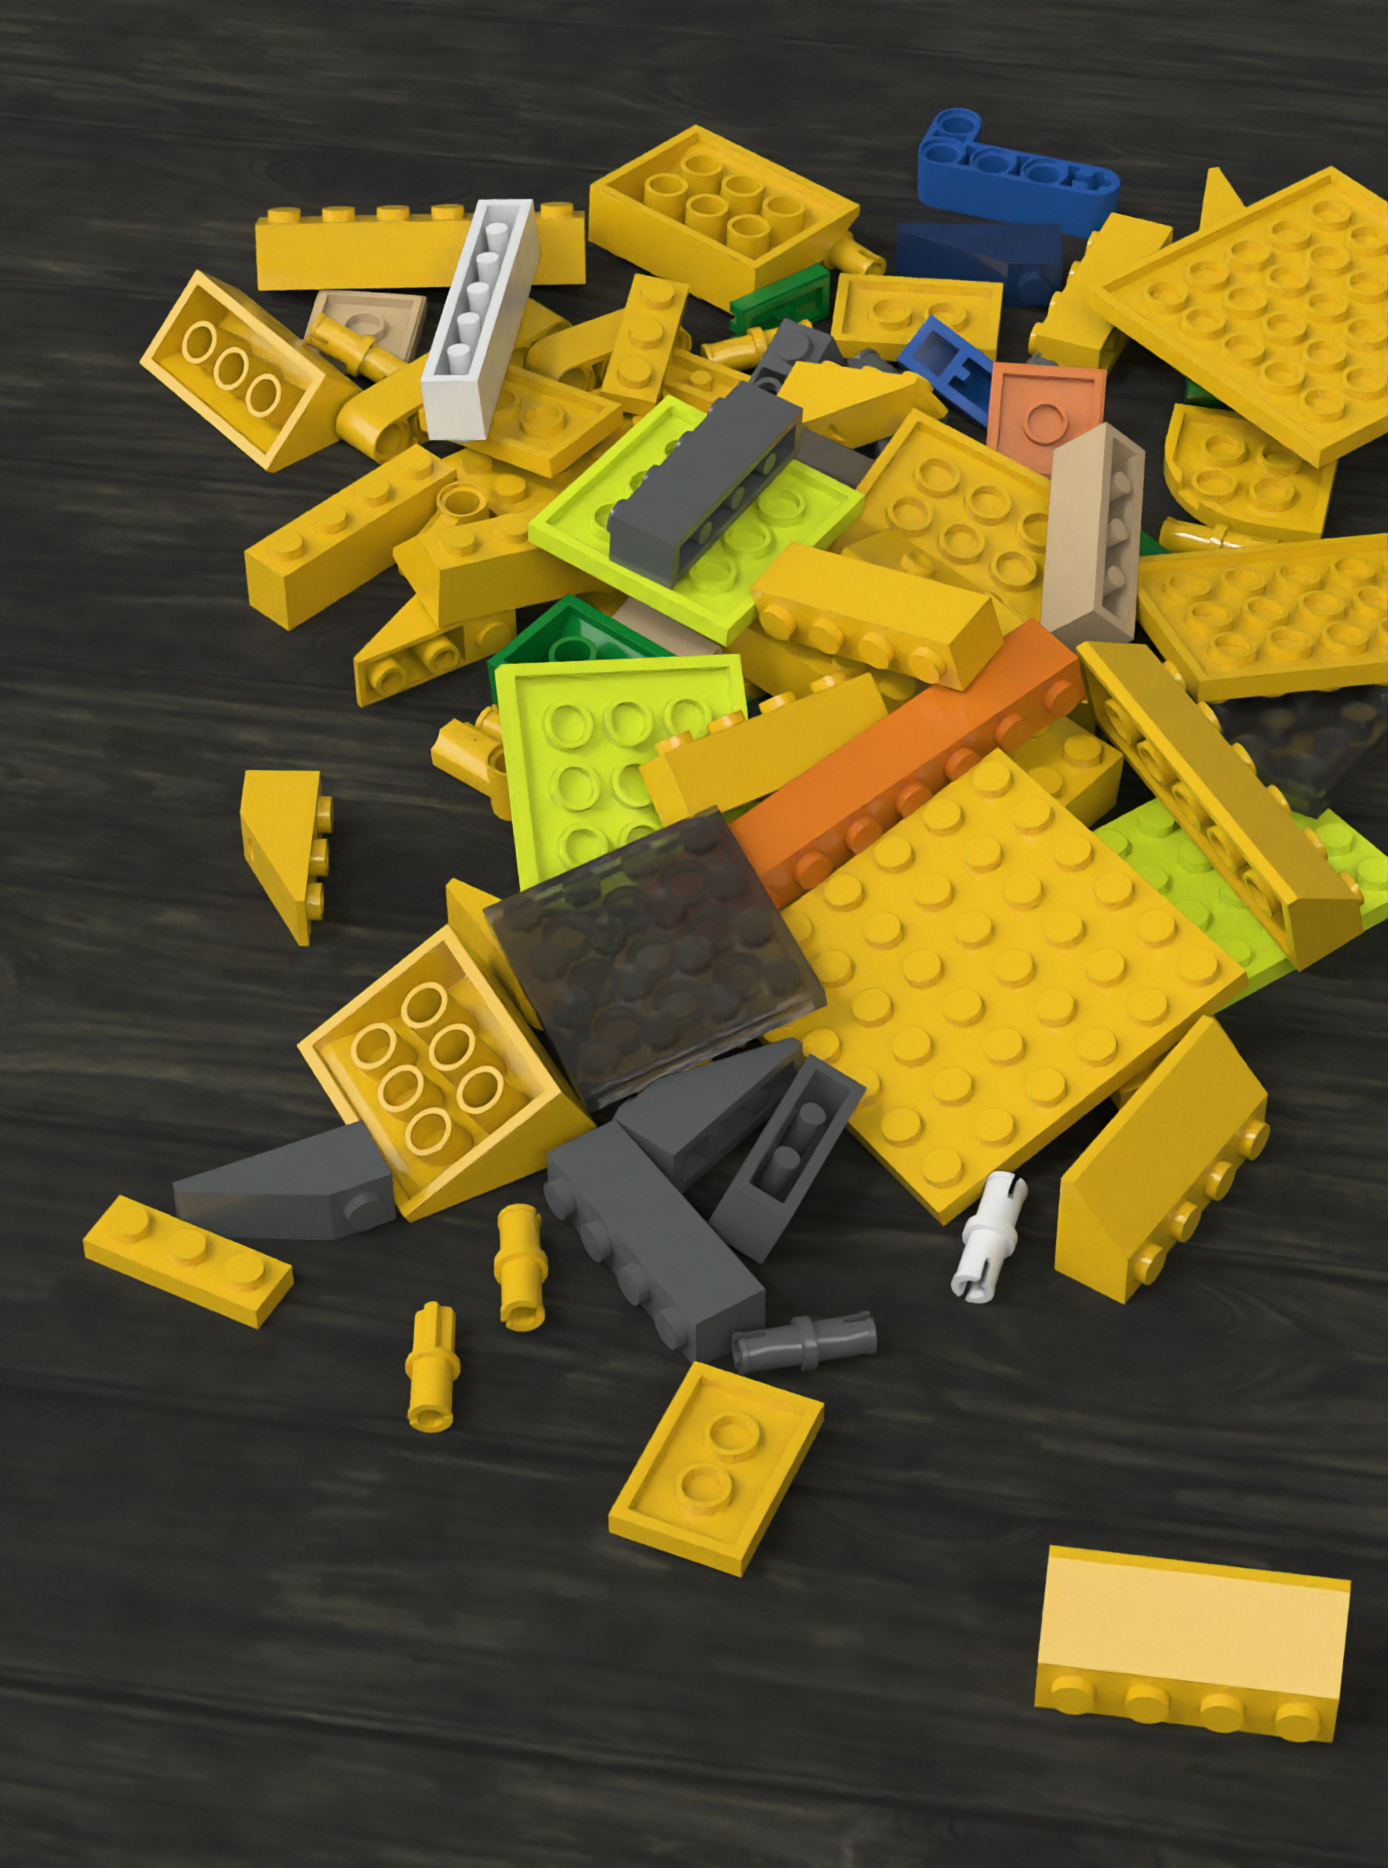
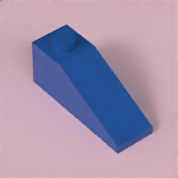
M931 314L896 360L903 372L911 371L927 379L933 386L932 393L938 399L987 432L994 361Z

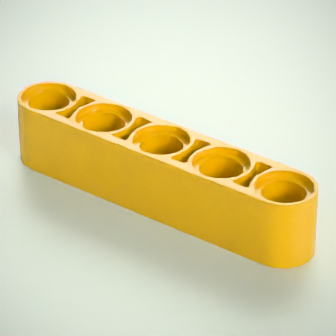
M528 297L509 364L526 370V355L538 340L573 327V325L568 320ZM430 352L346 402L336 420L335 429L337 436L380 465L385 464L415 444L421 446L428 442V432L421 430L418 410L424 407L420 381Z

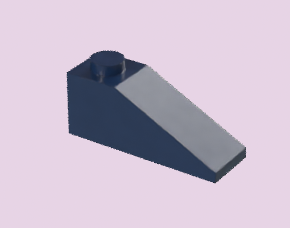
M897 223L896 274L914 278L1003 283V307L1049 308L1054 293L1056 291L1061 292L1063 260L1060 224Z

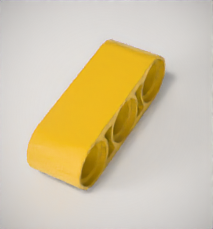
M625 308L538 340L526 355V370L586 392L601 387ZM680 326L675 347L690 352L692 346L691 336Z

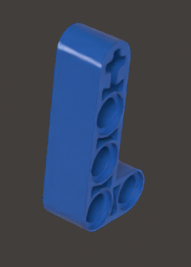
M951 108L940 112L933 120L919 146L917 196L919 201L927 206L1011 224H1060L1061 234L1089 239L1093 231L1100 232L1111 212L1118 214L1120 179L1113 171L1101 167L981 144L982 120L974 111L965 108Z

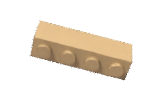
M1108 422L1102 423L1053 450L1040 625L1076 655L1075 647L1085 641L1128 643L1134 640L1145 450Z

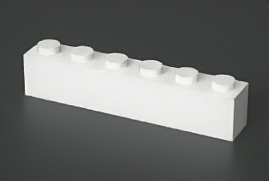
M533 199L478 200L420 381L429 440H450L455 443H468L474 440H486L540 259Z

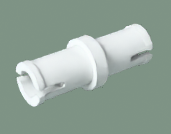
M998 1171L988 1176L977 1213L969 1218L965 1224L962 1233L965 1248L957 1272L952 1278L951 1288L957 1296H961L967 1281H972L965 1298L968 1302L986 1303L993 1298L1003 1261L1011 1256L1015 1250L1018 1236L1014 1228L1022 1204L1027 1197L1028 1186L1020 1178L1016 1181L1013 1193L1008 1194L1015 1175L1013 1173Z

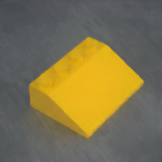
M694 125L590 184L588 240L610 251L613 255L624 258L651 272L652 275L658 278L690 284L689 293L693 296L705 300L736 317L730 312L731 301L812 265L820 264L860 215V205L701 126Z
M448 923L297 1044V1047L345 1124L348 1125L363 1120L392 1173L394 1202L404 1218L410 1223L547 1168V1152L597 1128V1125L485 960Z

